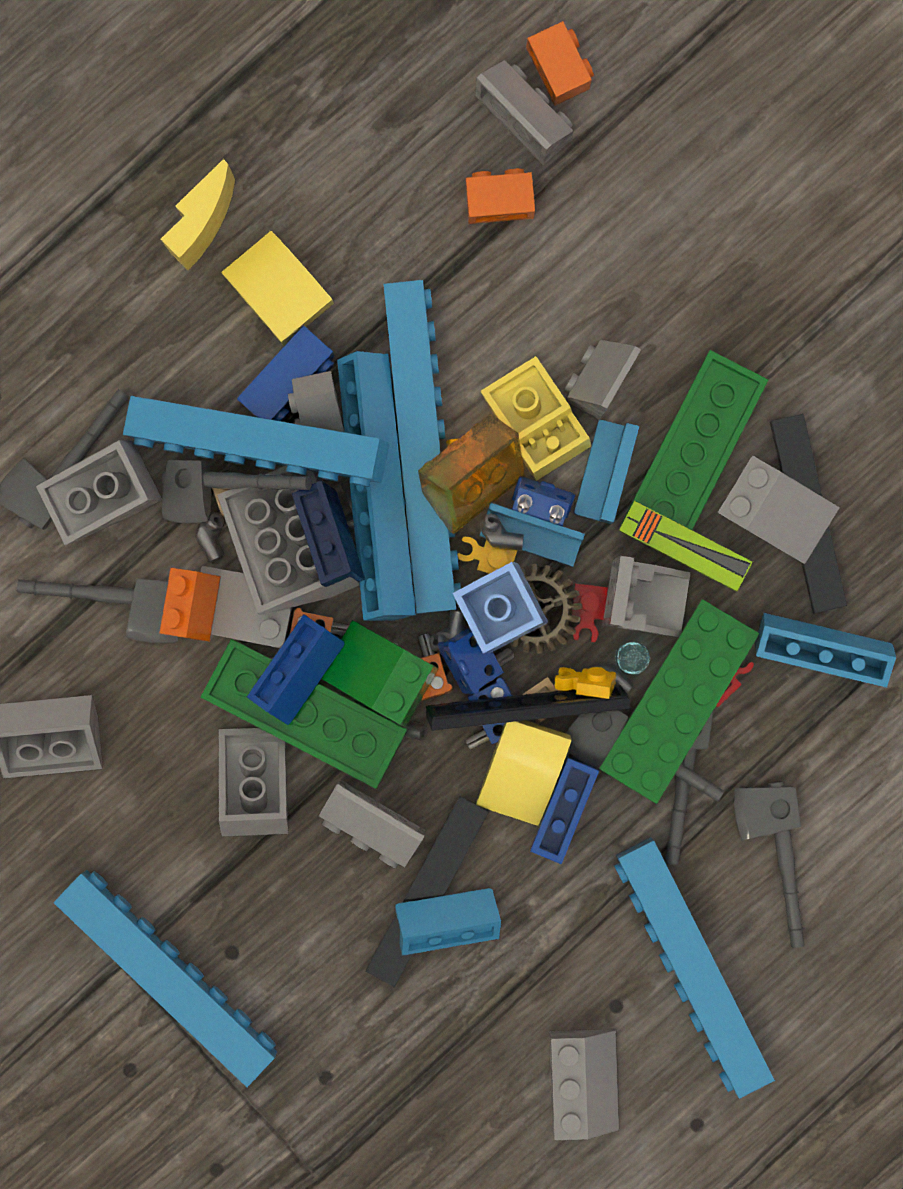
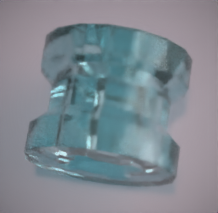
M627 642L622 644L616 651L615 661L618 668L624 673L640 674L648 667L650 655L643 644Z

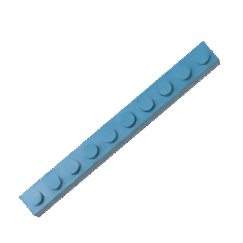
M423 280L384 284L416 613L423 614L456 610L457 601L452 593L461 589L460 583L453 582L452 570H459L457 550L450 551L449 538L455 537L454 517L447 518L446 505L452 504L450 485H444L442 473L449 472L447 452H440L439 439H446L444 419L437 420L436 407L442 406L440 386L434 387L433 374H439L437 354H430L429 344L430 341H436L434 321L427 322L426 309L432 308L431 289H424Z

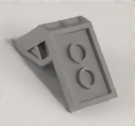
M619 556L612 560L603 626L679 638L682 632L691 572L634 562L633 557Z

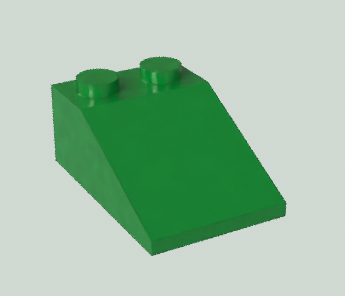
M352 620L341 639L345 643L343 648L321 679L397 724L406 727L439 668Z

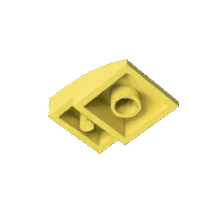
M224 159L176 205L182 219L161 238L169 252L187 270L200 259L209 247L227 214L233 195L235 178Z
M272 231L267 233L221 272L283 346L290 341L303 325L307 327L334 304L327 292Z
M536 356L481 390V394L536 481L591 447L589 436Z
M526 720L504 723L476 805L539 826L571 744V735Z

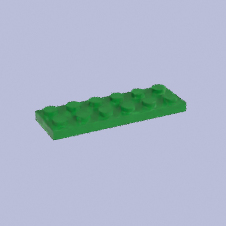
M709 350L633 501L693 530L768 379ZM631 505L629 506V508H628V510H627V512H626V514H625V516H624V518H623V520H622V522H621V524H620L619 527H621V525H622V523H623V521H624V519H625V517H626V515H627V513H628V511H629Z
M702 599L599 770L654 804H657L760 633Z
M231 639L201 698L378 789L408 730L320 684L316 685L289 725L285 724L247 698L272 659Z

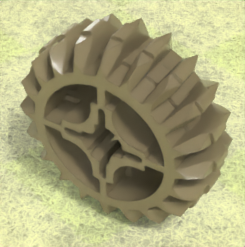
M537 564L531 565V575L528 574L525 567H520L538 603L550 604L545 606V609H542L549 623L537 628L541 631V637L526 634L512 641L511 646L518 647L523 640V651L526 653L531 651L533 643L535 644L537 654L543 653L544 643H546L550 651L556 650L554 639L565 645L568 641L562 633L564 631L571 635L576 633V630L569 626L570 621L581 622V617L572 615V609L580 610L582 609V604H572L571 599L578 597L580 593L577 590L568 593L567 589L572 586L573 581L567 579L561 584L560 580L564 574L562 571L558 570L553 577H550L552 572L551 566L545 565L542 575ZM533 582H546L554 587L559 595L544 599L540 596L538 590L535 589ZM563 604L561 621L551 631L550 613Z

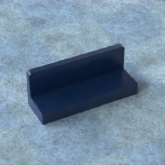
M320 480L312 484L310 490L293 492L292 497L320 584L328 587L349 577L358 582L365 580L337 491Z

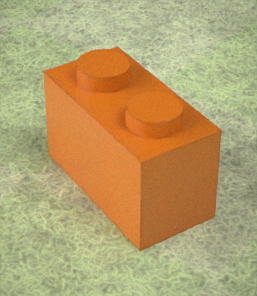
M563 21L528 37L526 46L554 106L589 90L592 81L591 77L594 76L589 61L586 58L581 59L577 51L580 45L573 29L567 30Z
M516 168L506 170L504 175H492L489 171H480L473 173L472 177L466 178L469 224L534 219L535 204L532 172L524 173V169Z
M170 568L160 634L210 642L221 576Z

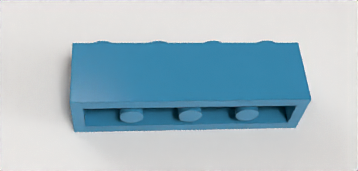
M763 613L758 630L760 634L755 641L757 657L886 688L896 660L892 643Z

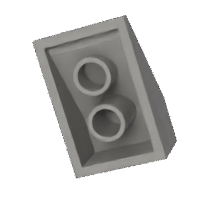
M600 340L597 347L590 345L581 360L586 365L580 376L574 373L564 389L569 393L566 401L600 420L641 349L636 346Z
M118 440L36 486L64 545H69L127 519L162 500L136 445L133 444L134 441Z
M752 455L718 513L805 564L840 507Z
M202 566V573L221 576L211 635L281 648L290 633L294 607L259 615L244 573Z
M260 728L219 729V825L222 836L288 834L286 743Z

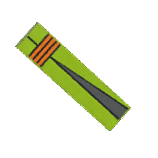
M633 501L618 530L736 592L739 590L752 564V561L636 501Z

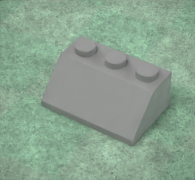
M503 60L482 72L476 78V97L544 166L572 139L573 130L571 127L573 125L561 111L556 113L548 105L550 103L548 97L539 88L535 90L531 88L526 82V75L517 65L510 66Z
M92 695L0 704V769L3 778L102 769L99 722Z
M343 780L338 782L319 814V817L324 819L323 826L337 834L343 830L353 836L351 839L353 844L365 851H368L370 847L381 853L379 859L393 868H396L398 864L405 868L425 836V829Z
M616 1030L549 1031L552 1131L554 1140L591 1139L618 1131Z

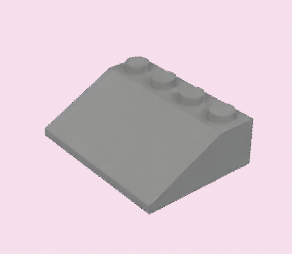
M283 466L265 475L291 476L292 473L286 472L287 466ZM307 470L306 476L311 477L312 484L320 480L323 481V479L318 478L319 472ZM240 488L230 489L217 495L256 611L259 615L331 598L360 586V582L351 577L328 587L320 584L292 497V493L298 490Z

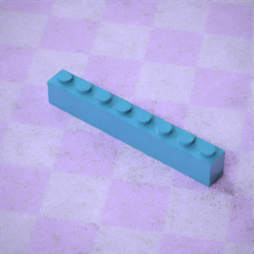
M356 351L337 360L344 432L380 438L389 443L382 483L370 481L369 487L350 483L356 551L365 576V580L360 581L363 621H395L416 614L411 575L412 565L409 556L408 531L405 517V499L403 497L401 479L402 469L399 459L398 434L394 411L395 402L393 400L391 382L392 372L389 354Z
M130 396L123 435L134 439V445L153 448L154 443L164 445L163 450L183 454L184 448L195 450L194 456L213 459L214 454L225 455L224 461L244 465L245 459L256 461L255 466L259 468L275 470L276 465L287 466L286 472L306 476L307 470L319 472L318 478L330 481H338V476L349 477V483L369 487L370 481L382 483L389 443L380 438Z
M650 837L617 854L616 857L619 863L614 865L622 883L629 881L634 891L629 897L637 913L644 911L649 921L644 927L652 943L659 941L664 951L659 954V957L666 971L669 973L674 970L679 980L678 983L674 984V987L682 1002L689 1000L694 1012L689 1014V1017L697 1032L704 1030L709 1040L704 1046L712 1062L719 1060L724 1070L719 1076L727 1092L734 1090L740 1099L775 1081L655 841Z
M86 870L81 873L54 901V904L239 1081L248 1087L275 1059L277 1051L274 1049L276 1046L275 1042L266 1033L261 1032L259 1034L250 1026L252 1023L251 1019L242 1010L237 1009L234 1011L226 1003L228 1000L227 996L218 987L213 986L210 988L202 980L204 975L192 963L186 965L178 957L180 952L168 940L162 942L154 934L156 929L148 920L143 917L138 919L130 911L132 906L125 898L119 894L114 896L106 888L108 883L102 876L95 871L90 873Z

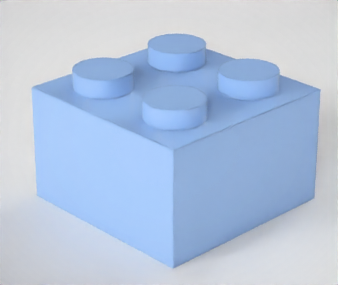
M510 562L452 593L483 654L491 653L549 623L519 564L515 562Z

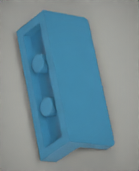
M604 420L598 421L574 510L575 515L608 524L614 523L639 426L629 423L623 426Z
M490 503L487 514L497 515L508 533L524 534L522 551L570 567L574 566L581 542L585 536L584 533ZM480 532L479 536L485 538L483 533Z
M491 888L399 903L395 906L400 928L399 944L402 956L499 939L501 919Z

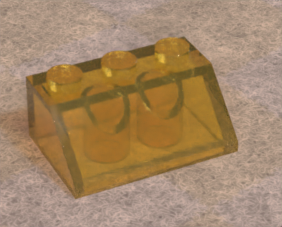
M492 414L488 415L481 422L476 423L467 433L449 444L444 451L426 462L418 470L422 493L451 533L455 534L485 510L490 503L495 502L516 485L519 476L525 477L518 432Z

